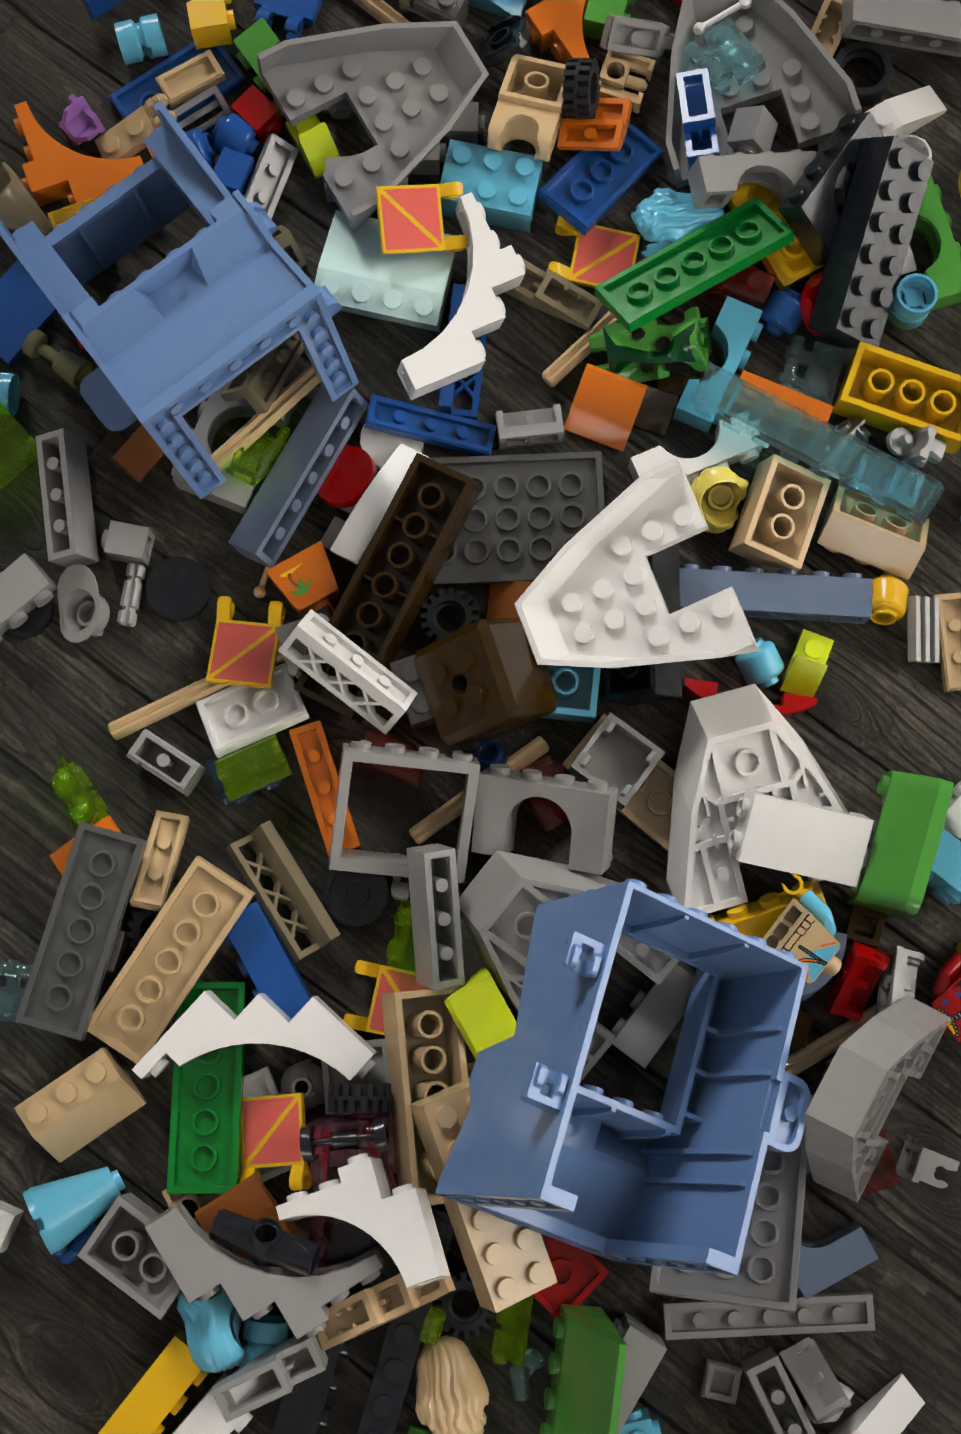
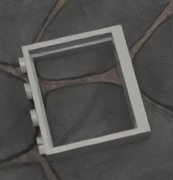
M361 740V742L351 741V744L343 743L328 859L329 870L408 878L407 855L342 848L353 762L467 774L456 848L458 883H464L480 772V763L477 757H473V754L463 753L460 750L453 751L452 755L441 754L438 749L432 747H419V751L405 750L404 745L397 743H386L385 747L371 746V742L367 740Z

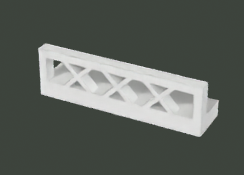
M312 609L299 622L278 650L385 735L406 712L418 694ZM296 638L308 647L310 655H302L291 646ZM321 663H328L334 667L337 676H329L322 671ZM347 684L356 685L362 689L364 697H356L350 693ZM374 706H383L393 715L386 721L376 713Z

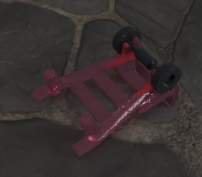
M389 1112L325 1115L301 1127L300 1151L303 1161L310 1162L313 1193L320 1190L319 1184L330 1181L328 1180L329 1167L348 1165V1158L368 1153L369 1157L382 1159L390 1192L393 1196L392 1189L396 1188L397 1184L393 1173H396ZM359 1141H367L368 1147L330 1151V1145L333 1148L359 1145ZM328 1216L311 1217L309 1240L322 1245L316 1268L326 1267L324 1254L330 1245V1240L328 1237L323 1236L324 1225L346 1223V1221Z

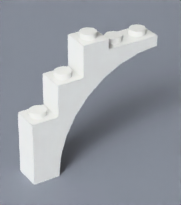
M472 192L460 196L455 208L463 234L468 238V247L466 248L467 282L462 303L457 314L440 335L423 349L401 360L397 373L410 400L481 370L486 361V352L481 341L475 340V338L500 328L506 317V309L501 298L496 297V295L518 287L526 274L524 261L519 254L515 253L512 245L500 249L499 238L494 230H490L486 222L485 210L480 202H476Z

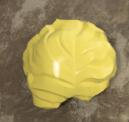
M715 466L707 468L700 473L699 477L692 481L691 488L709 528L705 532L717 534L729 530L739 517L737 505L741 500L745 499L749 482L739 477L728 467Z

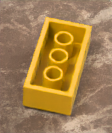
M860 341L851 356L832 413L849 419H865L866 422L864 424L887 432L899 427L907 428L913 432L930 425L937 429L935 439L946 444L945 452L954 455L961 447V375Z

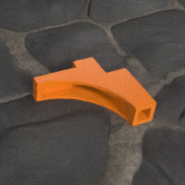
M543 0L526 10L525 18L532 27L529 42L535 43L541 52L551 47L555 59L558 62L562 61L565 65L569 58H590L586 50L582 30V22L589 0Z
M26 101L14 105L18 118L13 119L20 138L26 137L28 143L27 146L23 147L28 163L22 164L26 177L21 178V181L29 193L34 196L39 207L67 197L70 205L90 198L95 201L106 193L112 185L118 184L132 174L138 166L144 165L140 155L124 159H103L75 152L61 145L43 130L34 118Z

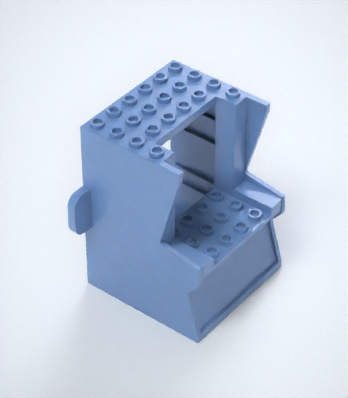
M159 101L153 108L163 126L154 129L148 137L143 139L153 159L144 165L138 166L132 174L118 184L112 185L106 193L91 204L83 206L77 214L66 222L57 225L45 237L33 221L19 227L11 234L1 220L0 236L99 366L88 374L80 384L81 396L98 419L111 431L124 430L136 420H139L201 500L226 482L227 479L183 419V415L296 332L325 393L332 402L356 386L359 381L332 320V317L342 310L341 304L325 285L317 288L276 242L272 234L278 228L259 203H249L238 189L232 195L171 113ZM192 207L207 227L200 229L194 238L180 248L170 251L165 259L153 268L141 272L135 281L121 291L111 294L105 303L98 306L92 296L90 297L82 286L102 271L107 270L109 266L154 233H158L161 228Z
M626 879L624 882L607 884L606 887L598 889H588L587 892L570 894L568 897L537 905L533 919L515 1034L478 1052L469 1080L471 1106L440 1176L435 1194L614 1262L738 1276L766 1150L792 1152L800 1145L804 1132L805 1112L811 1099L810 1090L801 1078L785 1072V1067L809 965L796 960V955L789 951L775 950L767 946V941L762 938L745 936L737 932L738 928L730 923L716 922L707 918L708 914L703 910L686 908L678 904L677 898L671 895L652 892L647 889V885L644 882L636 879ZM621 933L697 968L660 1113L648 1109L639 1111L633 1108L634 1103L621 1097H613L611 1099L603 1096L604 1090L589 1084H583V1087L579 1085Z

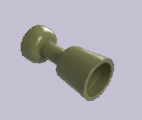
M39 329L30 332L23 342V354L35 359L42 356L52 362V370L74 389L80 388L82 380L92 372L93 364L91 361L66 349L58 352L48 345L47 335Z

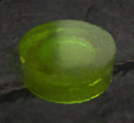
M433 1306L430 1308L423 1324L420 1342L430 1346L436 1345L445 1322L446 1313L444 1310Z

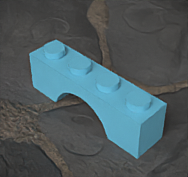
M727 296L711 333V336L722 350L724 357L723 367L716 374L708 378L689 379L674 412V419L705 433H708L712 423L718 425L726 409L721 406L724 396L731 398L739 381L733 378L737 368L744 370L751 354L750 351L746 350L749 341L756 342L764 324L758 322L762 315V310Z

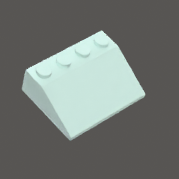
M336 210L318 265L314 284L317 288L325 285L341 304V311L440 332L457 252L442 251L382 255L378 219L369 217L354 233L342 211ZM444 234V237L454 236V235Z

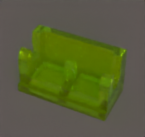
M283 425L277 433V438L271 437L267 430L245 451L243 447L239 448L234 453L232 463L227 467L226 473L255 487L274 466L288 442L291 429Z
M276 735L214 762L217 776L224 785L229 802L292 774L289 762Z

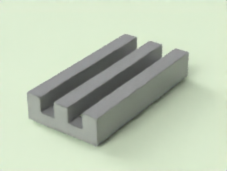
M216 84L173 110L177 117L214 94L216 97L209 104L178 122L181 128L186 127L219 105L223 111L195 128H199L204 132L215 125L222 115L227 117L232 114Z
M908 596V662L940 663L938 597Z

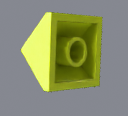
M486 966L481 967L465 982V985H461L444 1001L475 1059L478 1052L515 1034L517 1022Z

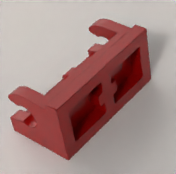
M854 941L827 996L829 1013L860 1022L865 1006L883 970H886L890 955Z

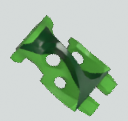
M696 306L684 312L685 319L683 322L663 325L658 324L657 319H654L640 327L645 331L642 339H635L632 332L630 333L619 321L602 326L603 331L589 336V344L592 353L607 350L609 363L595 366L639 383L669 377L670 371L666 370L664 363L683 362L692 366L694 370L700 372L707 371L708 358L713 353L709 334V317L701 318L699 308ZM663 336L668 337L670 341L668 348L665 351L657 350L656 341ZM641 363H654L656 368L654 371L644 372L640 366Z

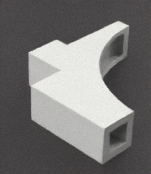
M368 1153L350 1157L347 1159L348 1165L337 1168L340 1180L333 1179L318 1185L320 1190L308 1194L307 1191H300L288 1195L286 1203L276 1206L279 1221L293 1222L303 1218L328 1216L359 1227L372 1236L388 1252L397 1265L406 1288L420 1287L451 1276L426 1189L413 1188V1184H406L392 1189V1196L382 1159L369 1157Z

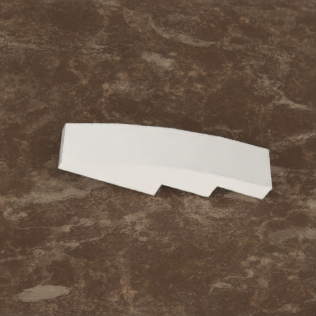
M400 444L363 493L330 551L359 565L416 453L423 456L426 455Z

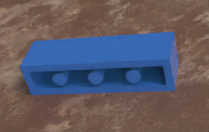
M256 901L247 906L224 941L229 949L235 947L240 956L236 963L245 978L251 977L256 989L252 990L254 997L260 993H265L282 1011L293 1019L312 996L259 902Z

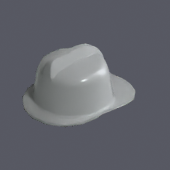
M73 564L66 568L60 576L57 585L60 629L64 638L72 643H80L90 636H102L103 630L110 618V607L105 598L99 595L96 577L90 568L83 564Z

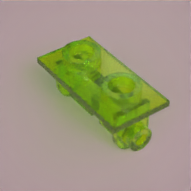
M403 900L394 915L396 928L394 937L390 940L386 954L389 959L387 966L415 972L410 901Z
M534 1294L497 1313L496 1322L502 1325L501 1329L494 1330L493 1345L490 1350L494 1363L506 1364L509 1361L519 1366H524Z

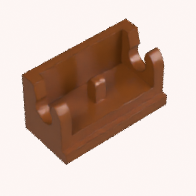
M141 424L112 459L115 465L136 482H141L165 453Z

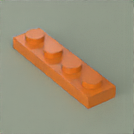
M318 720L288 731L329 856L339 776L322 723ZM347 804L342 848L356 849L361 847Z

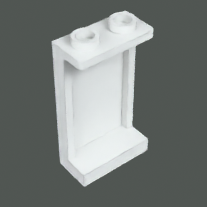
M746 789L744 797L741 796L737 804L736 815L739 819L736 830L731 831L728 840V849L731 850L730 855L738 862L857 887L874 820L855 812H840L764 795L754 790Z

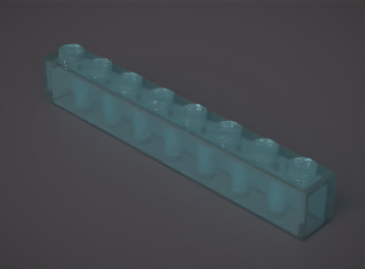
M711 362L707 365L690 397V404L694 405L693 410L699 415L706 418H711L713 415L723 420L722 425L730 431L740 433L742 430L752 435L751 440L764 448H769L771 445L781 450L780 455L793 463H798L799 460L810 465L809 470L823 478H826L828 475L839 480L838 485L852 493L859 490L867 494L868 501L881 508L888 505L896 509V515L910 523L917 520L924 524L945 490L942 482Z

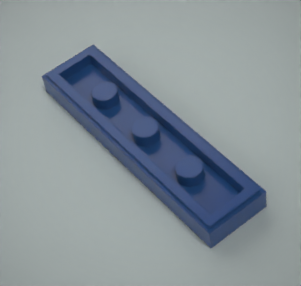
M374 394L371 395L364 428L475 456H491L497 427L485 422Z

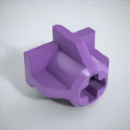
M71 94L68 97L71 104L63 111L62 120L59 122V129L72 145L79 146L85 141L92 140L99 133L102 134L106 131L100 119L91 110L83 96L77 98Z

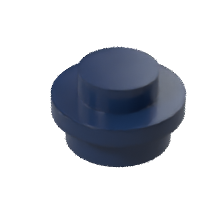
M485 741L476 749L475 757H477L480 763V770L483 771L490 767V764H506L508 754L502 744L495 741Z

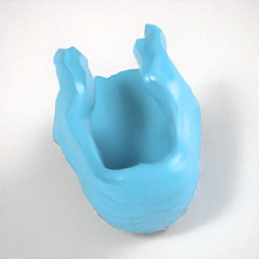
M669 187L655 189L654 194L642 200L636 206V211L631 213V218L643 238L649 242H656L647 245V250L642 251V257L644 259L723 216L724 209L723 207L695 209L691 193L675 192Z
M222 1287V1292L210 1300L207 1299L201 1302L197 1298L191 1303H188L181 1291L177 1296V1310L185 1324L187 1344L194 1363L200 1370L208 1373L226 1371L227 1369H233L234 1366H239L245 1354L238 1336L242 1319L235 1307H233L234 1305L224 1288Z

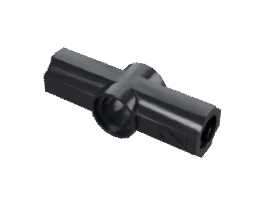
M222 1209L215 1216L209 1232V1240L249 1254L250 1260L257 1266L268 1267L276 1264L308 1277L313 1274L321 1254L322 1245L283 1231L279 1222L272 1218L253 1220Z

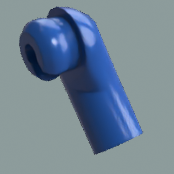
M92 1223L76 1237L72 1244H67L59 1252L54 1253L53 1256L59 1258L62 1264H70L79 1258L77 1255L97 1225Z

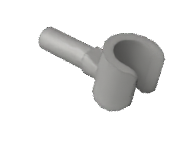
M393 876L391 896L396 900L408 901L409 883L401 881V877Z

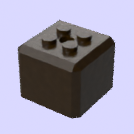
M519 617L479 619L418 650L414 659V665L439 739L448 746L495 739L555 712L559 701L547 665H537Z

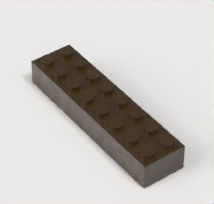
M416 453L328 622L388 670L482 491L477 482L462 473ZM321 663L322 671L329 676H337L334 667L328 663ZM305 671L302 672L294 690L360 724L362 723L364 718ZM347 684L350 693L356 697H364L362 689L356 685Z

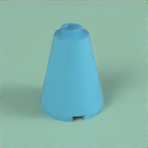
M107 1166L30 1187L23 1192V1196L30 1214L40 1230L39 1233L52 1255L63 1249L109 1210L118 1195H121L120 1191L126 1187L118 1170L110 1172Z

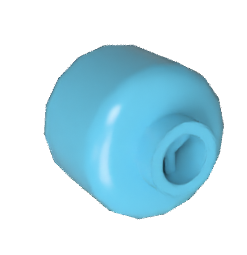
M762 637L755 639L760 651L737 655L735 662L747 685L756 684L761 689H764L779 681L777 675L783 671L784 663L774 643L763 641Z

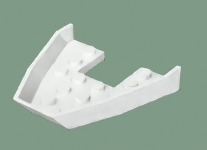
M676 458L644 472L559 550L514 603L537 665L620 668L722 658L760 651L733 587L671 614L667 609L647 557L709 529L685 471Z
M756 684L690 701L675 769L666 881L670 895L677 898L678 904L686 908L703 910L707 914L748 902L739 863L730 855L731 850L728 849L730 833L732 830H736L739 819L736 815L737 804L740 797H744L746 789L754 790L764 795L848 813L803 739ZM868 846L862 868L866 866L870 850ZM808 877L810 882H814L817 880L818 882L823 881L821 879Z

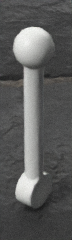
M739 0L738 3L703 23L697 22L693 27L694 33L702 35L706 28L741 8L749 9L752 5V0Z

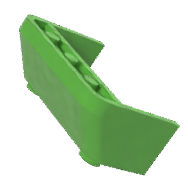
M894 770L881 776L877 787V794L881 795L883 807L866 866L860 872L857 887L849 886V891L853 892V894L846 897L845 903L895 919L913 916L918 913L923 902L953 795V782L941 778Z

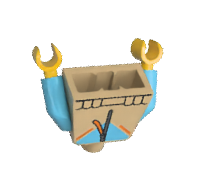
M791 874L798 880V888L790 891L785 884L781 883L782 889L788 894H796L800 899L799 901L794 898L791 900L762 939L767 941V946L775 950L789 951L796 955V960L809 965L805 982L812 983L815 982L822 972L829 977L839 972L842 964L835 954L840 949V943L834 938L837 928L830 908L811 890L806 891L803 888L804 883L800 876Z

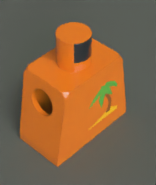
M321 541L266 570L271 582L301 618L305 617L310 609L317 614L322 613L329 619L335 611L331 602L338 599L341 594Z

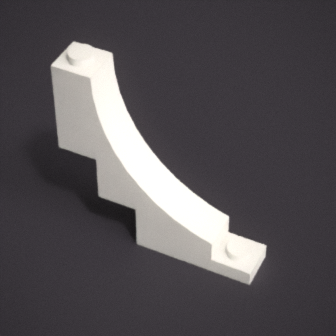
M209 990L204 991L134 1066L132 1071L141 1079L150 1077L151 1074L156 1078L169 1065L170 1062L166 1059L168 1056L181 1066L219 1048L252 1043L285 1046L305 1052L332 1066L350 1081L356 1075L362 1079L376 1063L371 1058L377 1052L318 996H313L291 1019L265 993L258 994L237 1016Z

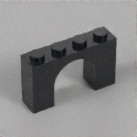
M870 112L850 113L839 120L834 132L821 145L818 154L804 168L802 176L788 190L786 198L778 207V210L789 227L794 231L795 236L814 265L827 264L840 221L834 198L835 185L839 173L845 166L853 177L864 138L884 136Z

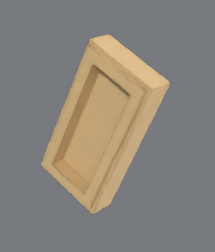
M209 49L159 75L155 79L162 93L167 96L170 107L174 108L212 85L222 83L226 80V76Z

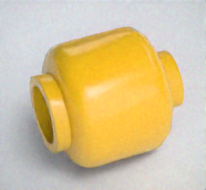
M884 574L872 579V618L870 619L876 624L891 625L906 614L909 589L896 576Z

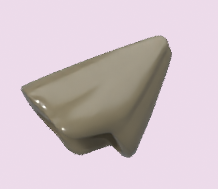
M2 162L0 167V220L6 228L16 230L33 221L45 237L53 230L51 222L14 170L7 163Z

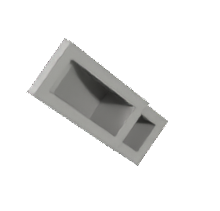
M306 1334L299 1339H296L294 1336L228 1375L211 1388V1392L227 1423L292 1392L294 1385L325 1371L328 1356L325 1351H322L317 1334L311 1338H308Z

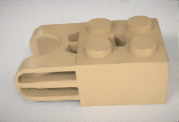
M515 54L511 58L489 124L487 149L501 152L508 142L517 139L525 140L534 146L536 151L535 160L549 162L562 118L565 115V109H563L564 98H562L564 70H566L565 64Z

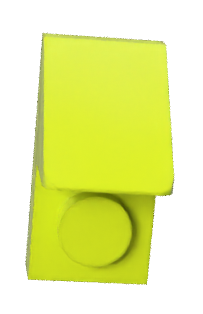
M316 114L292 127L288 121L285 122L286 130L314 177L318 179L325 173V158L340 157L326 123H320Z
M803 629L799 635L779 691L813 697L828 668L826 662L834 640Z

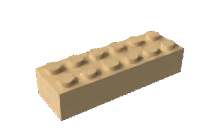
M459 986L435 991L421 989L381 994L389 1083H391L392 1093L391 1112L398 1187L413 1184V1188L426 1189L430 1206L444 1204L441 1195L435 1194L437 1188L436 1178L416 1126L410 1104L468 1079L465 1041L444 1003Z
M470 1078L410 1104L437 1185L471 1106ZM442 1196L480 1307L498 1313L558 1282L540 1233Z

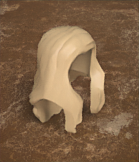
M449 1335L425 1341L420 1347L416 1359L415 1411L420 1423L427 1425L432 1434H483V1426L487 1420L484 1407L489 1403L490 1394L482 1372L470 1354L468 1347L460 1339Z

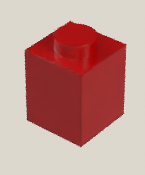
M254 85L231 105L233 113L242 117L254 128L257 134L256 140L260 141L261 145L265 143L268 135L272 133L278 135L284 124L279 109Z

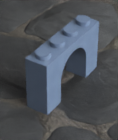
M808 1159L806 1174L811 1172ZM852 1222L819 1241L801 1242L797 1291L802 1297L808 1299L879 1259L860 1225Z

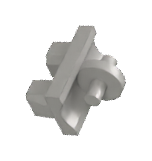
M930 425L913 432L903 427L895 428L889 432L886 439L888 450L895 455L890 460L889 465L899 463L905 467L909 466L918 470L923 468L927 461L933 464L939 463L943 458L946 444L935 439L937 429Z

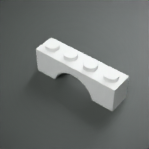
M746 409L719 421L715 429L714 446L704 455L696 458H680L670 454L663 447L657 446L631 457L628 470L633 481H636L644 472L676 458L684 469L690 485H692V481L699 477L700 473L707 468L715 466L730 468V465L739 461L741 464H747L759 457L758 453L762 450L765 442L750 410Z

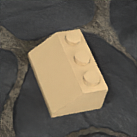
M776 454L758 463L728 551L756 564L800 570L831 480Z
M839 483L821 526L817 543L830 552H840L850 556L862 565H872L882 569L886 574L909 580L926 549L930 519Z
M108 1046L93 1053L14 1107L31 1136L61 1163L147 1104V1101L113 1048Z

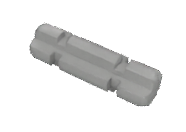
M129 563L127 565L126 576L128 580H124L120 601L122 610H119L117 617L119 625L125 627H134L136 625L138 614L135 611L139 610L143 589L141 580H144L146 573L144 565L138 563Z

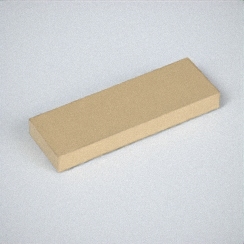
M961 592L937 594L932 597L939 598L940 665L944 693L961 691Z
M156 810L130 899L131 907L160 912L168 900L189 826V816Z

